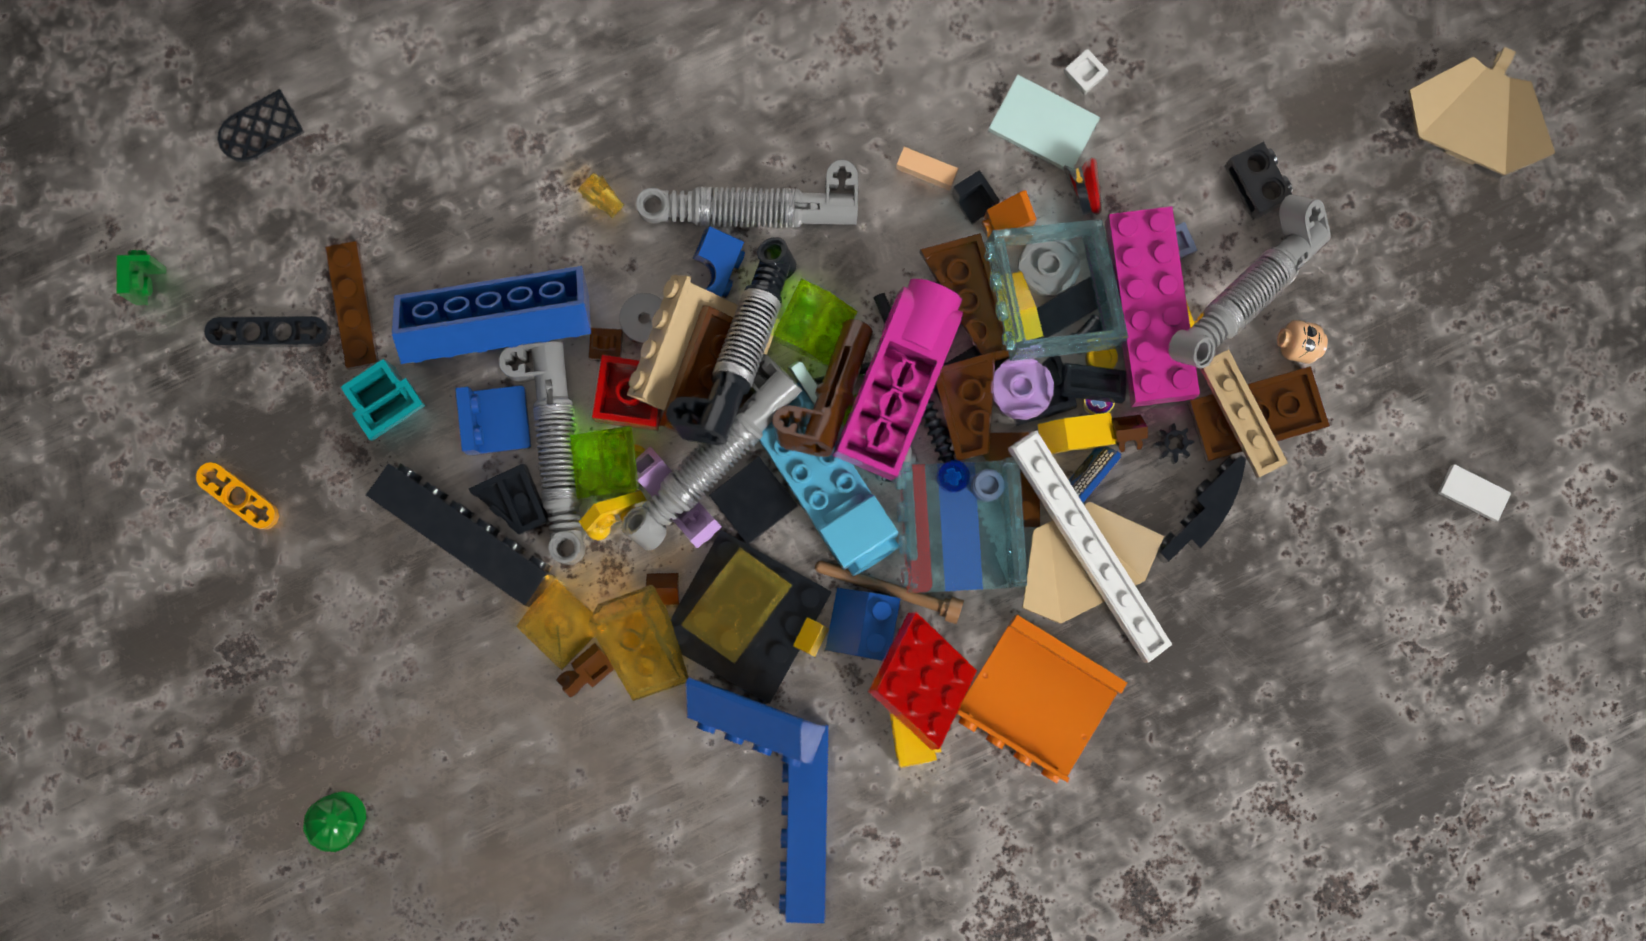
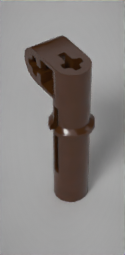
M849 319L843 323L824 380L816 388L817 400L813 410L787 405L775 412L773 426L777 443L781 447L819 457H829L832 455L847 408L851 407L854 403L855 398L852 393L873 334V330L868 324L855 319Z

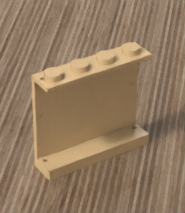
M671 275L670 281H667L665 284L663 300L659 310L656 311L652 319L653 327L648 340L644 342L641 348V359L637 370L634 371L629 381L630 389L627 394L628 396L663 411L667 405L702 306H711L731 317L735 315V311L738 309L737 304L691 283V277L685 275ZM779 319L775 320L776 322L772 329V333L770 334V338L768 339L767 347L765 348L764 354L766 355L768 353L770 344L776 331ZM751 387L747 394H744L739 408L752 396L753 387Z

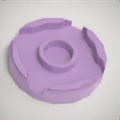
M1018 356L1006 360L994 372V405L1002 414L1013 419L1027 420L1040 415L1047 409L1053 398L1054 382L1050 371L1031 357Z

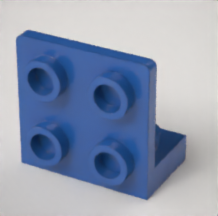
M524 386L473 391L470 387L456 388L462 452L467 455H478L528 449L531 447L526 390Z

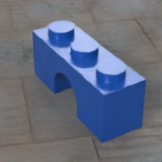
M711 226L704 230L693 259L703 263L710 272V283L705 290L726 298L733 285V280L729 279L734 268L738 269L745 255V252L741 250L744 241Z

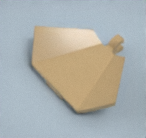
M1506 47L1502 48L1501 52L1497 53L1491 69L1487 68L1473 56L1408 91L1417 137L1444 149V153L1472 165L1476 163L1504 176L1555 154L1532 81L1510 78L1504 75L1516 53Z
M1092 502L1084 504L1134 585L1136 586L1144 582L1164 536ZM1051 518L1052 521L1034 529L1032 532L1022 608L1062 624L1105 601Z

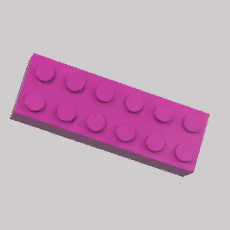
M1173 207L1109 214L1105 221V229L1131 407L1193 400L1200 394L1196 367L1176 362L1169 355V344L1173 335L1179 330L1188 331L1190 329Z

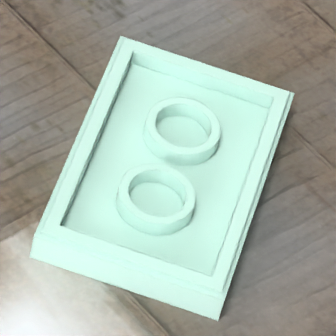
M1017 75L988 131L1064 170V165L1073 169L1100 117Z

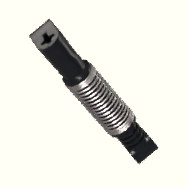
M771 237L766 239L757 249L759 263L752 283L746 286L737 306L738 309L735 311L734 318L726 335L727 338L722 345L723 348L712 372L713 386L708 399L679 397L672 401L667 408V420L684 440L712 445H724L727 442L742 398L752 387L760 366L759 364L767 347L768 339L782 304L780 295L786 279L792 276L796 270V261L782 238Z

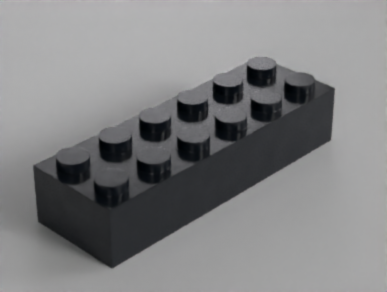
M389 463L386 465L366 493L367 497L522 605L535 608L556 578V576L550 573V570L553 568L552 566L534 555L530 558L525 556L524 552L527 549L507 536L503 540L499 538L498 534L501 532L499 529L481 518L476 522L472 519V516L475 514L473 511L455 500H452L451 503L446 501L449 495L429 482H426L424 485L420 483L423 477L411 468L401 463L398 467Z

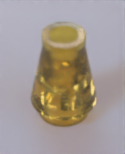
M595 172L578 189L583 195L582 199L607 213L611 218L615 217L625 206L604 176L599 177Z

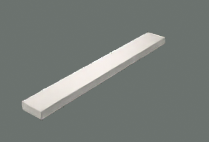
M1037 430L1032 431L1008 448V450L1142 661L1149 663L1172 645L1171 641Z

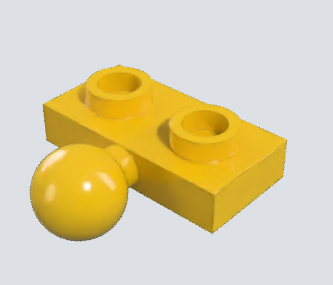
M639 490L595 503L579 522L591 539L603 540L610 534L611 526L615 522L623 521L629 511L636 507H642L647 499L642 491Z

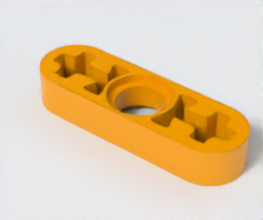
M213 462L205 463L198 469L196 473L198 485L251 526L262 530L275 526L279 519L277 507L228 469ZM218 470L216 477L227 484L224 488L212 482L207 484L209 482V477L206 476L209 471L215 473ZM236 487L243 488L246 493L244 502L239 505H234L230 501V493ZM252 504L259 509L265 510L268 508L266 514L269 516V519L258 522L259 515L247 508Z

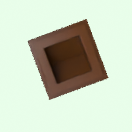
M647 573L645 587L647 605H679V573Z

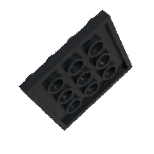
M721 530L658 642L770 704L800 649L793 645L807 617L814 621L817 620L832 592Z

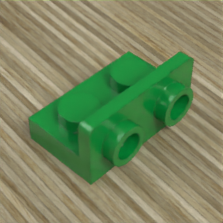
M129 250L128 255H117L116 293L134 305H148V296H151L153 292L152 280L148 277V274H166V266L157 261L156 258L148 255V252L144 250Z

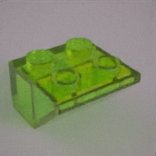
M801 278L773 334L774 341L828 367L843 323L846 320L855 319L858 311L831 292Z
M632 426L570 435L577 499L599 500L618 497L639 490Z

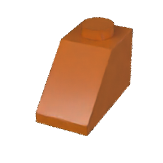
M1021 191L987 209L982 226L987 239L992 238L995 246L1030 234L1037 219L1027 191Z

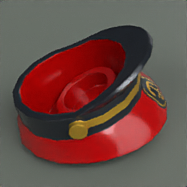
M1091 157L1082 167L1074 169L1064 165L1066 176L1080 201L1083 215L1089 213L1100 215L1102 205L1097 160Z

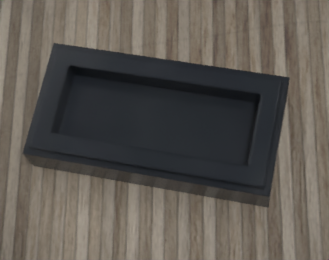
M1064 363L1062 366L1061 396L1122 404L1126 400V371Z

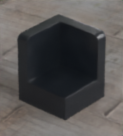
M980 170L953 186L951 193L971 224L982 219L987 209L1000 203L999 198Z

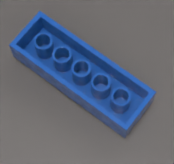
M582 266L394 295L392 337L401 364L419 363L430 359L450 358L456 355L474 352L482 353L487 350L505 347L513 348L524 344L544 343L555 339L591 334L589 292Z

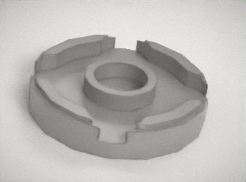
M1058 234L1034 237L1024 246L1018 259V271H1022L1029 290L1040 296L1054 297L1060 295L1075 284L1080 274L1081 265L1077 248L1068 239Z

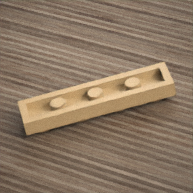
M1230 350L1214 356L1211 363L1205 368H1200L1256 478L1287 464L1288 462Z

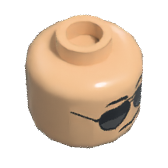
M1301 320L1289 322L1285 328L1280 330L1277 337V345L1280 347L1281 354L1285 359L1308 364L1321 358L1325 354L1328 344L1327 335L1324 334L1320 325Z

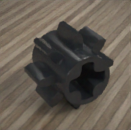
M1172 423L1169 426V433L1162 429L1157 431L1161 440L1152 445L1160 449V460L1167 456L1171 457L1172 464H1176L1179 454L1183 458L1190 456L1186 448L1194 444L1195 441L1188 440L1186 436L1188 428L1179 431L1176 430L1175 423ZM1175 437L1179 442L1176 445L1177 448L1171 450L1168 446L1171 443L1170 440Z

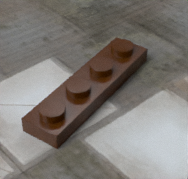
M352 241L325 246L345 367L348 370L373 366L379 362L359 243Z

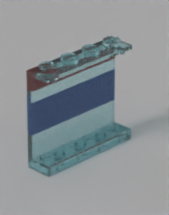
M1013 457L1005 458L1001 461L955 463L964 469L966 482L960 490L954 492L942 488L938 481L940 469L948 463H903L898 477L895 478V486L897 490H901V502L897 503V518L899 522H903V535H899L900 554H905V567L901 568V583L903 586H907V593L1005 589L1028 586L1020 467ZM985 469L997 471L1003 477L1005 484L1002 495L991 502L978 500L971 491L973 477Z

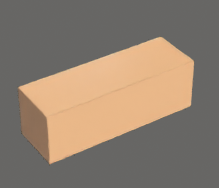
M907 147L903 148L896 166L897 170L949 191L958 172L957 167Z

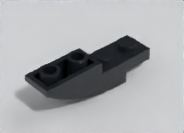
M1242 455L1234 460L1229 456L1216 468L1219 474L1211 482L1206 478L1195 488L1193 492L1197 496L1190 502L1199 511L1191 510L1180 521L1183 527L1175 535L1170 531L1164 536L1160 549L1156 554L1162 563L1169 562L1187 544L1194 551L1201 549L1223 523L1235 501L1243 479L1246 459Z

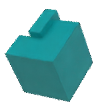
M384 358L341 386L352 406L357 409L352 413L371 441L425 407V404L407 378L403 379L395 366Z

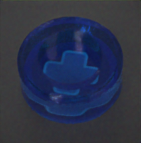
M950 460L938 469L936 475L937 483L945 492L957 493L967 487L970 481L969 469L961 461Z

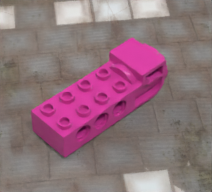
M920 278L910 279L908 286H903L897 293L881 332L882 336L832 456L891 481L898 477L963 315V312L958 310L962 302V298L958 294L940 284Z

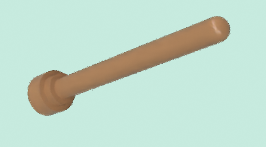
M818 561L815 564V570L818 573L891 597L901 598V600L940 612L939 616L945 617L944 621L954 624L958 622L964 603L962 599L952 596L951 599L945 597L942 600L923 593H907V588L862 573L852 576L848 569L843 570L840 566L825 561Z

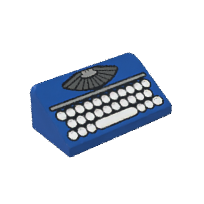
M1107 446L1094 448L1070 477L1069 482L1082 503L1085 502L1119 461L1121 453Z

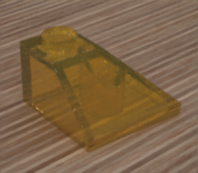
M555 579L533 602L516 627L563 671L604 628L606 623L561 580Z

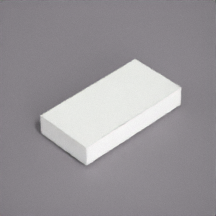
M1453 464L1450 466L1438 494L1496 522L1499 520L1511 492Z

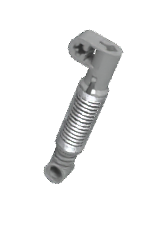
M842 159L833 162L829 166L825 180V193H802L799 189L783 188L782 192H780L779 188L776 189V192H774V188L770 192L766 188L765 192H763L762 187L759 189V192L756 187L754 192H752L751 187L748 189V192L745 187L742 192L740 187L735 192L734 187L731 188V191L729 187L725 191L723 187L720 188V191L718 187H715L713 196L712 187H696L693 191H688V195H685V191H680V194H677V191L673 190L672 194H669V190L647 188L637 197L636 205L642 219L653 224L669 222V218H672V222H677V218H680V222H684L685 218H688V222H692L695 226L708 227L711 218L713 227L715 222L718 227H720L721 223H723L724 227L726 223H728L729 227L732 226V223H734L735 227H737L738 223L740 227L743 226V223L748 227L750 223L752 228L754 223H756L758 228L760 223H762L763 228L766 223L769 228L771 223H773L774 228L777 227V224L780 228L783 224L785 228H798L801 224L857 225L858 173L854 164ZM839 171H843L845 177H850L845 181L844 190H853V194L829 193V189L838 190L839 180L833 177H837ZM655 198L661 201L662 205L658 212L648 213L645 211L644 206L649 199Z
M1288 195L1285 197L1279 211L1285 239L1277 247H1271L1260 255L1231 285L1224 289L1205 308L1203 317L1188 331L1179 330L1173 335L1169 344V355L1172 360L1197 368L1207 367L1213 360L1215 349L1225 339H1231L1238 335L1250 321L1260 314L1274 298L1295 280L1299 269L1331 237L1322 201L1298 195Z
M540 342L519 345L513 348L508 347L502 351L499 357V366L502 372L516 382L535 381L537 400L533 404L534 420L537 423L534 426L539 427L535 430L539 433L536 437L540 438L536 443L541 444L537 446V449H540L537 454L542 455L538 457V460L542 461L538 465L543 466L539 471L544 472L539 476L544 477L540 482L545 483L541 485V488L545 489L541 491V496H543V507L548 511V515H552V517L548 518L549 523H553V525L549 526V530L554 532L550 533L548 549L554 560L565 565H574L581 561L585 555L582 532L577 530V528L581 527V524L576 522L580 520V515L576 513L579 512V507L583 503L582 490L579 489L582 485L579 483L581 479L578 478L580 476L578 472L580 470L578 467L579 462L576 461L579 459L577 456L578 451L575 450L578 447L575 444L577 442L575 439L577 434L574 433L576 431L574 428L576 423L573 422L575 420V417H573V401L568 398L563 343ZM529 353L533 355L534 372H530V368L524 364L529 363ZM517 358H520L524 363L519 364L518 370H515L511 365L516 364ZM566 540H572L574 543L573 553L570 556L563 557L560 553L561 544Z
M763 354L752 384L756 392L738 409L726 444H698V448H694V452H690V456H686V460H682V464H678V469L674 468V473L670 472L664 478L658 491L660 496L654 495L652 497L654 502L650 500L647 502L648 508L646 506L633 508L624 517L621 525L622 532L645 550H653L662 543L667 530L665 524L670 526L672 523L671 518L675 520L678 517L676 513L681 514L683 511H690L694 508L696 503H698V499L702 500L700 494L706 496L704 490L710 492L708 486L714 488L712 482L718 483L716 478L722 479L720 474L726 475L724 470L730 471L728 466L734 467L732 462L738 463L736 458L742 459L741 453L746 455L744 449L750 451L748 445L750 444L754 447L757 441L763 437V430L773 421L775 412L781 407L789 405L802 392V389L768 355Z

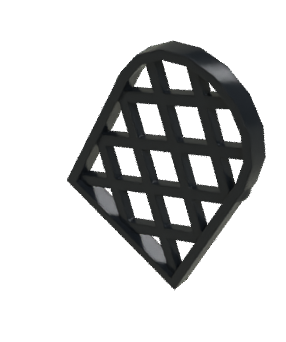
M278 89L232 114L223 121L218 130L217 140L220 149L228 158L236 162H249L260 158L305 132L282 90ZM276 97L274 105L266 104V102ZM280 98L284 101L287 109L278 107ZM262 107L272 109L269 120L259 117ZM257 108L254 116L246 114L247 112ZM276 111L287 113L284 124L274 121ZM291 116L294 119L297 127L288 125ZM243 117L253 120L250 130L240 128ZM237 118L235 126L228 125ZM257 121L267 124L265 134L254 132ZM272 125L282 128L279 138L269 136ZM226 128L234 130L231 141L223 139V132ZM287 129H288V130H292V131H296V132H294V133L288 135L287 137H285V133H286V130H287ZM238 132L248 134L245 145L235 142ZM253 136L263 138L260 149L250 146ZM267 140L276 142L266 147ZM224 144L229 145L227 151L224 148ZM234 146L244 149L242 157L231 155ZM248 150L257 152L254 155L246 157Z

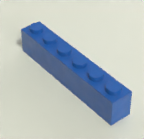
M818 724L825 727L812 764L801 762L799 767L788 763H783L782 783H788V796H782L781 815H788L787 828H781V848H787V861H780V881H786V894H780L779 914H786L785 923L825 924L829 725Z

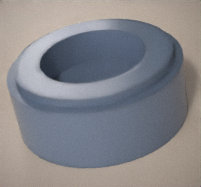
M992 469L978 472L971 481L973 495L983 502H991L998 499L1005 487L1003 477Z

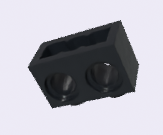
M1264 142L1231 157L1224 165L1253 220L1279 208L1285 197L1292 195L1291 192H1293L1291 182L1285 175L1282 176L1277 167L1278 159L1271 148H1267ZM1247 161H1256L1260 165V172L1250 170ZM1262 188L1272 189L1275 199L1270 200L1264 197Z

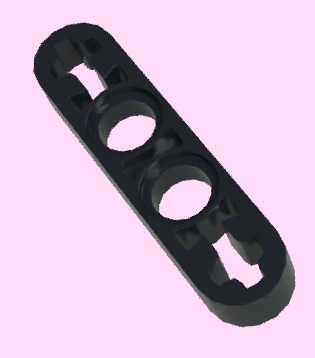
M315 316L217 317L208 321L204 334L210 343L222 348L318 347L328 342L331 330L324 320ZM298 323H301L300 328L303 330H312L314 324H316L317 327L322 329V333L317 334L316 339H314L310 334L300 333ZM250 324H257L260 328V335L255 340H247L244 336L246 327ZM281 324H289L292 330L290 337L286 340H278L275 333L277 327ZM220 325H222L226 330L236 331V336L224 334L220 340L219 337L214 335V331H218Z

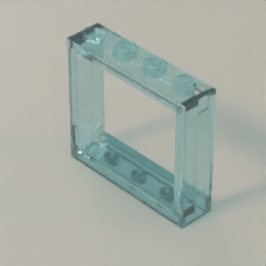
M1102 219L992 231L985 242L986 253L984 257L986 261L990 262L992 271L990 273V286L992 291H996L998 300L996 303V315L1003 324L1002 344H1006L1010 361L1117 349L1129 338ZM1082 238L1103 331L1026 340L1006 246Z

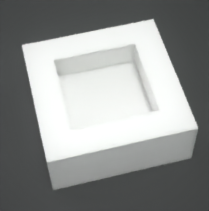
M1087 49L1067 66L1063 73L1085 95L1109 71Z

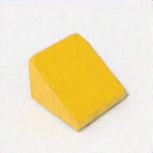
M807 617L793 646L815 657L829 628Z

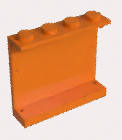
M1017 614L1013 616L966 693L957 712V715L961 717L958 723L973 732L976 731L977 727L988 733L987 741L1000 749H1003L1004 745L1016 751L1013 757L1030 767L1032 762L1041 766L1043 770L1040 774L1057 784L1060 779L1068 783L1070 778L1067 776L1117 694L1123 692L1128 682Z

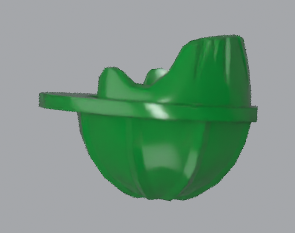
M344 791L332 793L319 799L309 807L304 815L303 831L309 844L323 852H338L346 849L355 841L363 829L366 821V808L361 799L356 795Z

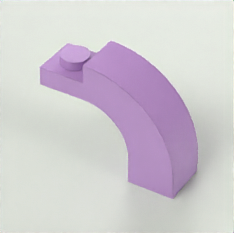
M651 447L626 467L652 497L654 495L660 496L658 494L660 484L672 472ZM699 501L690 511H683L681 514L676 513L678 517L675 520L672 519L696 548L710 540L714 533L721 528Z

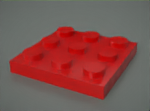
M917 612L907 613L868 692L931 750L941 748L977 670Z

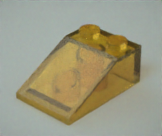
M739 548L682 623V626L736 664L792 585L746 551Z
M653 584L597 605L588 625L633 701L687 682L689 675L668 611Z

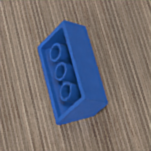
M688 677L686 682L687 718L698 722L696 728L711 734H715L716 729L726 733L724 739L740 745L743 744L744 740L754 743L752 750L771 756L772 751L782 754L781 761L799 767L801 762L813 763L825 727L718 686Z

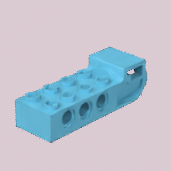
M799 382L796 383L802 389V392L789 406L813 410L814 404ZM773 421L763 430V437L759 439L760 443L843 570L848 568L851 575L856 576L877 564L900 547L895 539L899 532L875 495H872L853 464L832 455L829 457H819L781 447L776 440ZM836 440V443H835V446H834V449H833V452H834V450H835V447H836V445H837V443H838V441H837V440Z

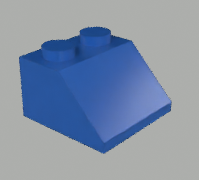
M837 588L825 650L884 661L893 643L901 598Z

